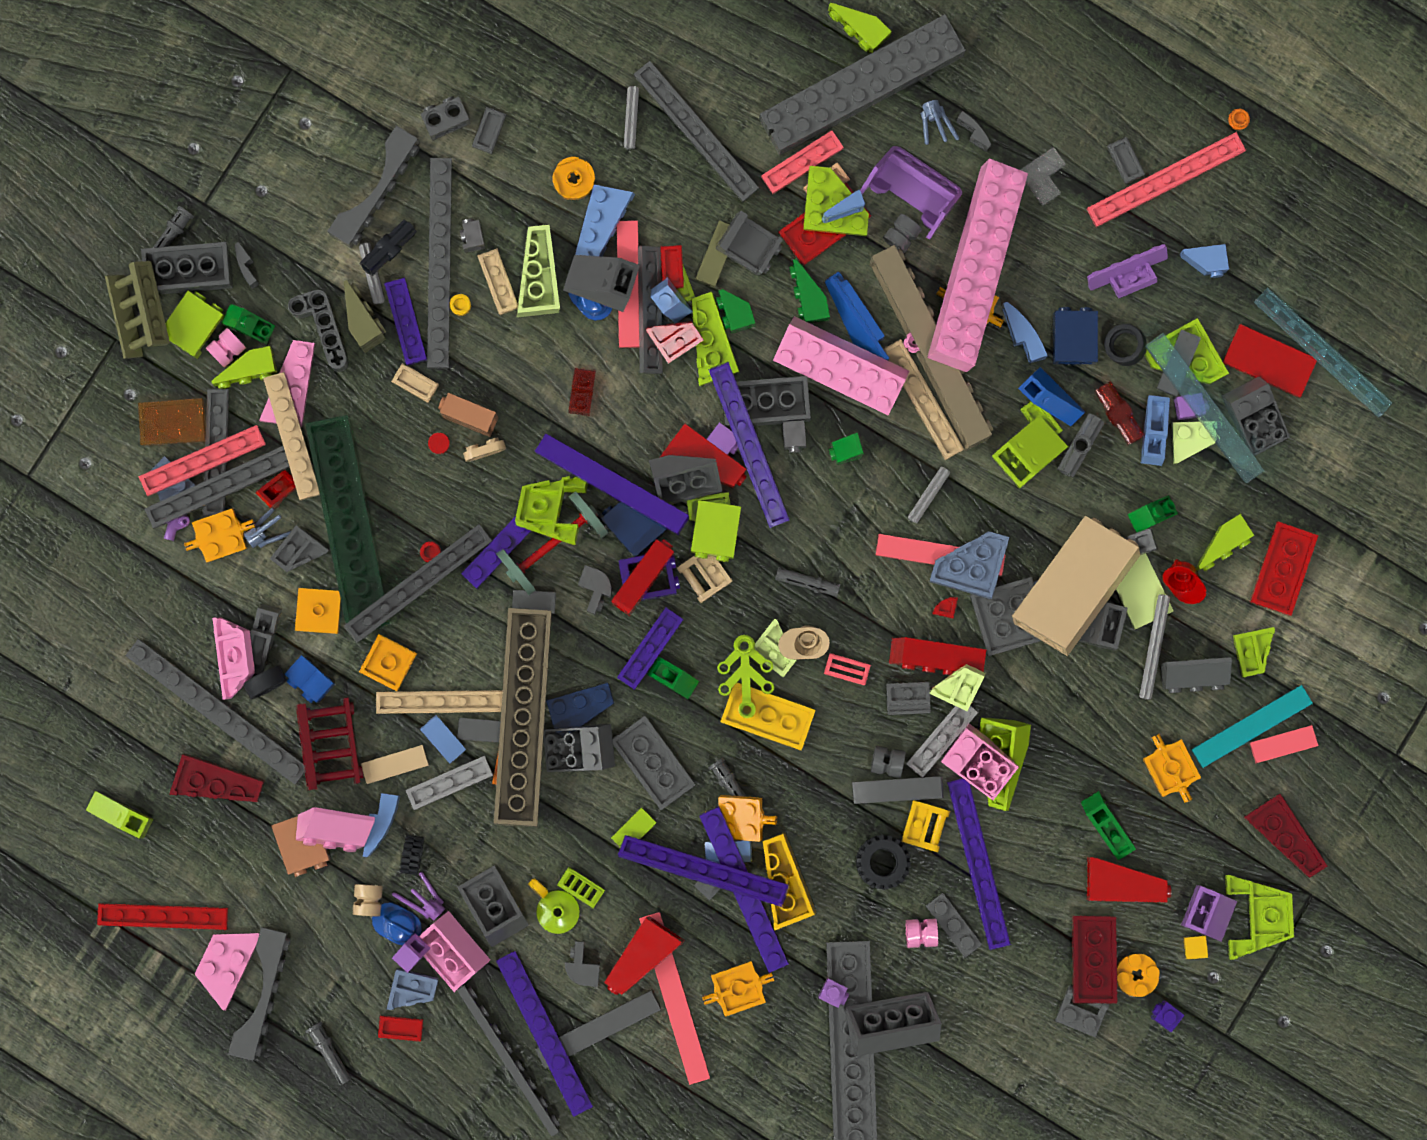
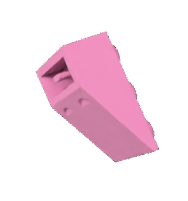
M971 724L966 726L941 761L992 800L996 798L1019 768L999 747Z

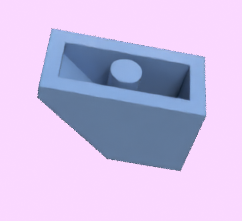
M1225 244L1183 249L1180 253L1183 260L1203 275H1211V278L1224 276L1223 273L1229 270Z
M666 278L651 289L652 300L662 313L674 323L679 322L693 312L669 278Z

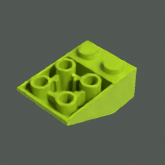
M1039 415L994 453L992 458L1017 487L1021 489L1068 446Z

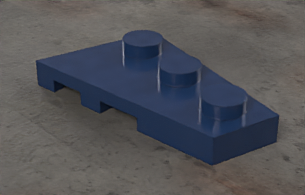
M608 683L546 701L554 728L582 726L614 704ZM575 730L555 731V733H559L562 737H564L565 734L571 733Z

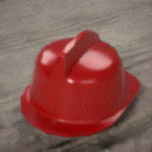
M1176 559L1171 567L1164 571L1162 575L1163 582L1178 600L1186 604H1196L1204 600L1206 587L1191 563Z

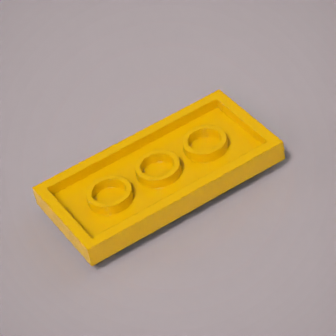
M736 683L733 686L721 723L802 751L815 713L814 709L771 694H764L762 691L750 687L751 702L755 705L756 712L753 717L746 719L738 711L739 705L742 703V684ZM745 706L743 708V712L745 714H749L751 712V708L749 706Z

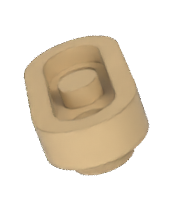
M493 438L486 441L487 445L479 447L476 444L467 447V451L463 453L465 461H474L506 450L504 440L499 441V438Z

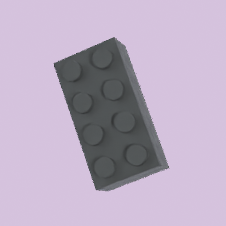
M807 376L737 382L753 426L783 424V422L801 420L810 422ZM724 411L725 427L731 428Z

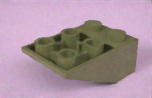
M345 280L344 289L348 329L361 349L366 353L386 340L383 335L386 331L378 318L372 319V316L375 314L367 302L360 301L363 296L355 284L352 283L350 285Z

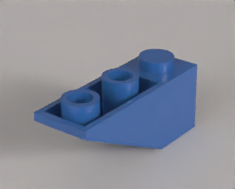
M1041 367L1018 388L1033 404L1069 426H1072L1085 413Z

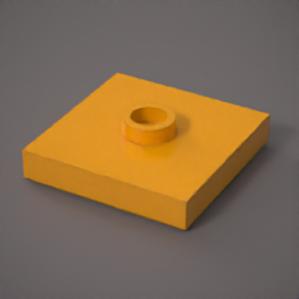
M298 588L295 631L338 634L342 591Z
M378 634L359 672L398 692L417 653Z

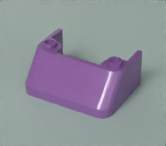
M898 146L891 147L875 165L860 190L861 194L869 187L878 194L886 193L890 190L923 213L921 219L924 226L931 229L927 235L928 239H931L962 195V190L959 186Z

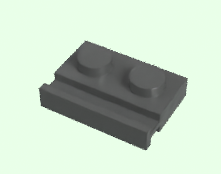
M929 682L886 684L887 715L931 713Z

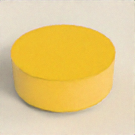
M464 294L453 296L450 300L451 311L457 316L468 314L471 310L470 299Z
M535 878L528 883L541 898L544 899L548 894V890Z

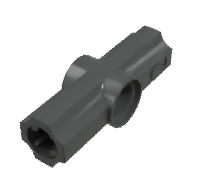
M1087 415L1057 470L1066 476L1074 478L1102 429L1104 421L1095 415ZM1083 441L1086 444V450L1079 451L1076 448V442Z

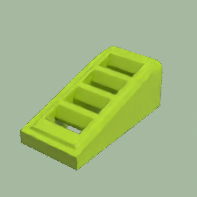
M568 867L557 884L592 908L595 907L605 891L571 867ZM574 875L575 878L570 886L565 885L570 876ZM578 880H582L583 882L577 891H574L573 888ZM585 885H590L584 896L580 895ZM593 889H596L597 892L592 900L589 901L587 899Z

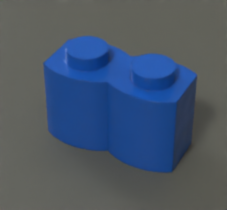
M303 655L284 674L288 677L286 682L294 689L299 687L304 692L302 696L310 703L313 701L319 703L335 685L332 680Z

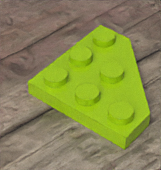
M809 166L803 230L867 236L869 213L863 208L861 212L823 223V214L852 193L831 168Z
M1198 318L1149 344L1144 355L1151 368L1164 371L1179 332L1182 329L1201 337L1185 378L1210 385L1229 374Z

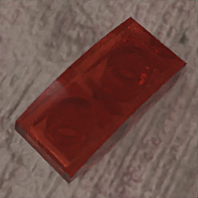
M575 368L569 404L570 414L590 416L596 371Z

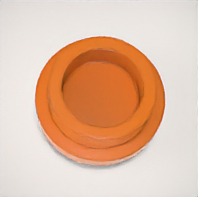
M1235 109L1230 113L1228 122L1233 129L1243 130L1248 126L1250 117L1245 110Z

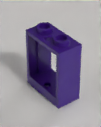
M674 555L666 565L670 589L646 593L641 601L677 595L676 589H680L678 576H673L672 569L676 568ZM644 556L618 560L622 584L630 576L628 565L639 563Z

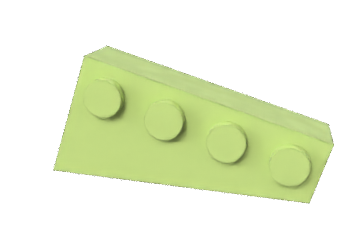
M550 225L528 227L517 317L559 313L560 304Z

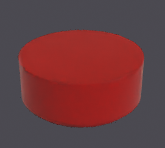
M434 433L428 440V446L433 453L441 455L448 451L450 441L445 434Z
M426 542L420 548V556L427 563L442 552L440 546L435 542Z

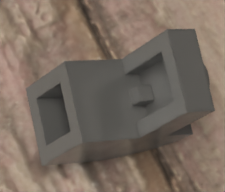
M585 565L578 586L593 592L587 613L596 615L597 611L601 612L605 602L602 596L611 598L612 587L608 577L602 571Z
M575 941V945H571L570 958H574V962H565L567 975L576 984L598 987L600 964L583 963L585 941Z

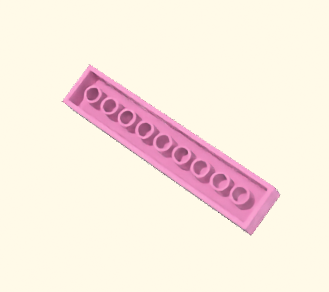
M988 159L981 166L927 358L964 372H968L975 366L1028 173L992 159Z

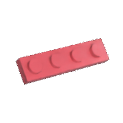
M831 130L761 175V178L771 193L775 194L809 172V166L820 165L843 150L844 147Z

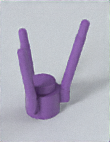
M420 872V877L435 901L432 898L427 901L415 889H411V892L424 904V909L395 892L392 893V896L418 911L427 919L430 917L434 921L445 910L442 906L444 901L437 895L424 873Z

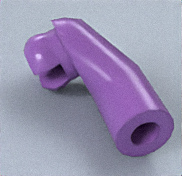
M184 515L169 522L164 539L174 541L176 532L189 525V517Z

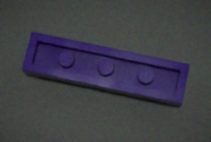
M402 278L384 283L406 365L426 361L427 357L406 279Z
M516 516L461 573L476 589L502 563L496 553L504 549L509 556L531 532V530L516 525Z
M665 608L617 678L635 690L683 619L668 608Z

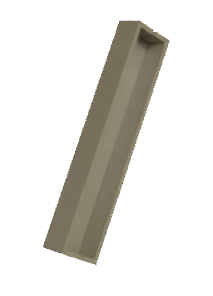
M895 245L873 255L870 260V266L906 336L911 333L914 339L912 343L916 344L919 349L915 354L965 451L989 440L992 436L991 431H993V427L988 419L984 420L981 414L983 408L978 400L975 401L971 394L974 392L969 381L965 382L962 377L964 371L927 358L936 328L933 320L935 315L931 307L925 305L923 298H925L920 286L916 287L913 281L915 276L911 268H906L903 252L901 249L897 250Z

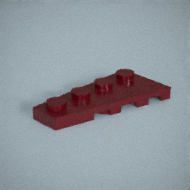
M183 753L169 795L258 802L265 781Z
M1277 794L1243 817L1308 878H1311L1327 867V864L1281 794Z

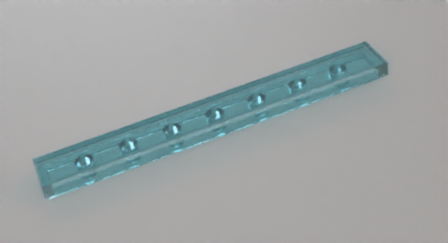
M1268 287L1254 301L1261 310L1378 418L1390 407L1392 402Z
M1164 333L1145 345L1146 349L1243 481L1247 484L1261 474L1264 469Z

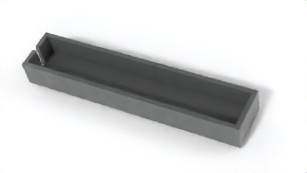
M944 14L760 113L759 120L768 136L771 135L770 140L780 156L964 57L966 50L947 16Z

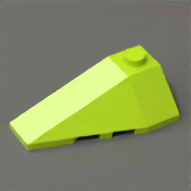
M981 718L980 732L987 736L1019 766L994 800L987 796L990 807L1009 811L1029 746L1030 724L1007 719Z

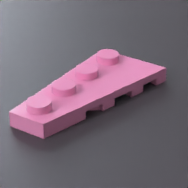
M293 340L279 373H285L299 424L302 428L315 343ZM268 398L259 421L277 424L270 399Z

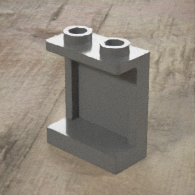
M739 211L715 249L757 276L763 272L766 274L772 265V262H770L772 256H777L783 247L781 244L783 238L781 236L776 237L747 218L748 215Z

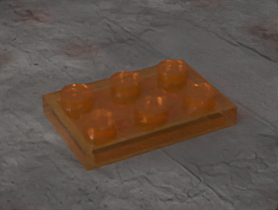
M202 398L138 403L141 446L206 441Z

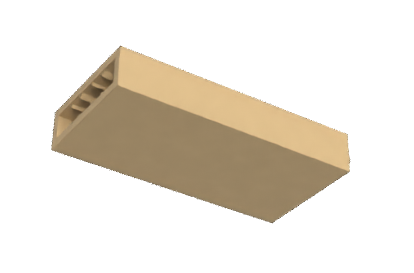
M1085 516L1012 615L1014 624L1068 656L1140 557L1138 544L1131 539H1124L1119 532L1112 528L1107 529L1096 518L1090 519Z

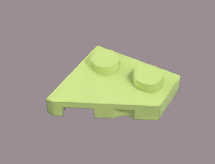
M1215 421L1175 422L1171 424L1173 464H1177L1216 443Z
M774 619L755 643V650L766 660H770L773 663V670L784 677L796 660L788 659L780 653L778 643L783 632L778 621ZM766 662L765 664L771 668V664Z
M965 664L935 685L930 694L968 711L986 673Z

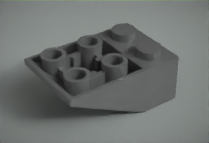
M574 255L563 291L624 312L640 265L622 258Z
M1259 376L1222 395L1226 409L1252 457L1290 437L1269 384Z
M1106 602L1078 642L1113 651L1117 650L1128 608Z
M611 724L544 729L547 772L604 770L615 767ZM575 730L571 733L565 734L564 737H562L559 733H555V731Z

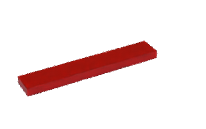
M99 903L97 925L228 930L229 908Z

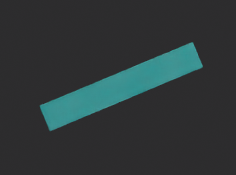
M1300 685L1194 747L1191 751L1201 768H1204L1313 703L1303 686Z

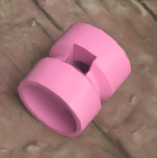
M226 328L219 335V340H213L206 349L226 368L233 361V356L241 354L246 347Z
M918 919L906 920L907 948H919L921 944H924L925 947H938L937 919H924L923 922H920Z

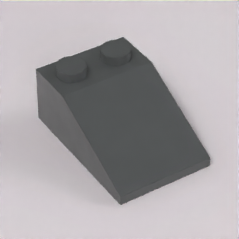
M668 455L649 460L657 497L670 505L723 492L716 459Z
M495 865L457 887L491 947L529 926Z

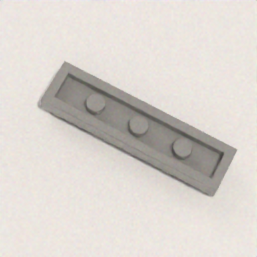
M955 706L909 759L906 765L923 778L978 712L971 706L968 711Z
M483 756L405 791L413 809L416 810L493 776L486 757Z

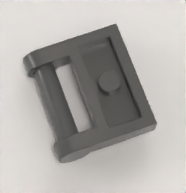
M1069 985L1055 1021L1096 1038L1109 1004H1089L1099 1008L1097 1014L1072 1005L1070 1001L1073 998V986Z

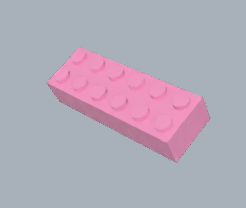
M795 316L790 322L773 361L886 415H889L910 372Z

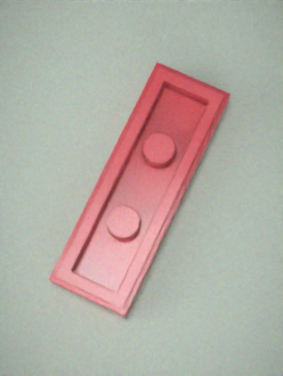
M1312 725L1249 743L1255 763L1318 746Z

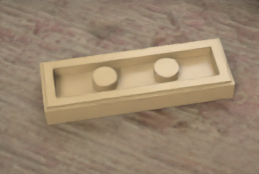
M496 248L477 255L499 315L518 309V303L498 249Z
M420 745L361 763L366 783L370 784L429 766L424 746Z

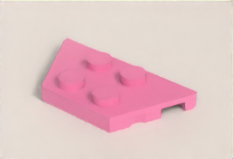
M222 617L213 618L222 698L231 699L243 687V684L255 674L250 631Z
M260 933L214 934L195 975L222 1010L226 1011L254 953Z

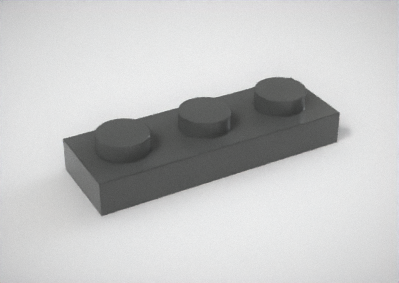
M943 893L926 905V908L937 919L939 925L964 958L982 945Z

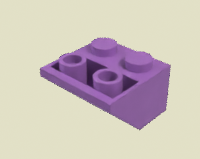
M1196 885L1181 926L1222 942L1237 901Z

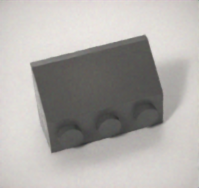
M1232 658L1175 661L1160 664L1162 689L1168 690L1169 693H1181V688H1190V692L1203 691V687L1211 686V690H1223L1224 685L1230 684Z

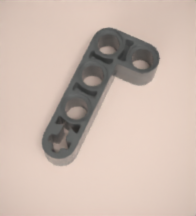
M314 290L291 298L288 303V309L294 317L300 319L313 315L329 366L337 372L346 370L349 360L330 300L326 293L321 290ZM318 296L324 297V303L320 306L314 305V300ZM303 303V310L301 312H295V304ZM329 316L331 318L330 323L326 326L321 325L322 317ZM331 336L337 337V342L333 346L327 345V339ZM336 351L340 359H343L340 361V365L338 366L336 365V363H333L336 361L333 352Z

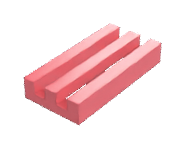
M829 653L824 674L865 686L871 665ZM832 659L863 667L865 671L862 672L834 664ZM832 667L863 676V678L860 680L829 670Z

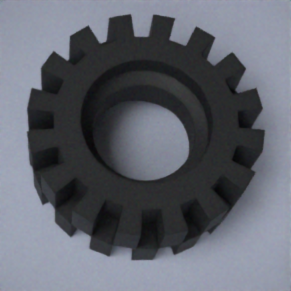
M406 835L400 873L418 875L423 853L424 837Z

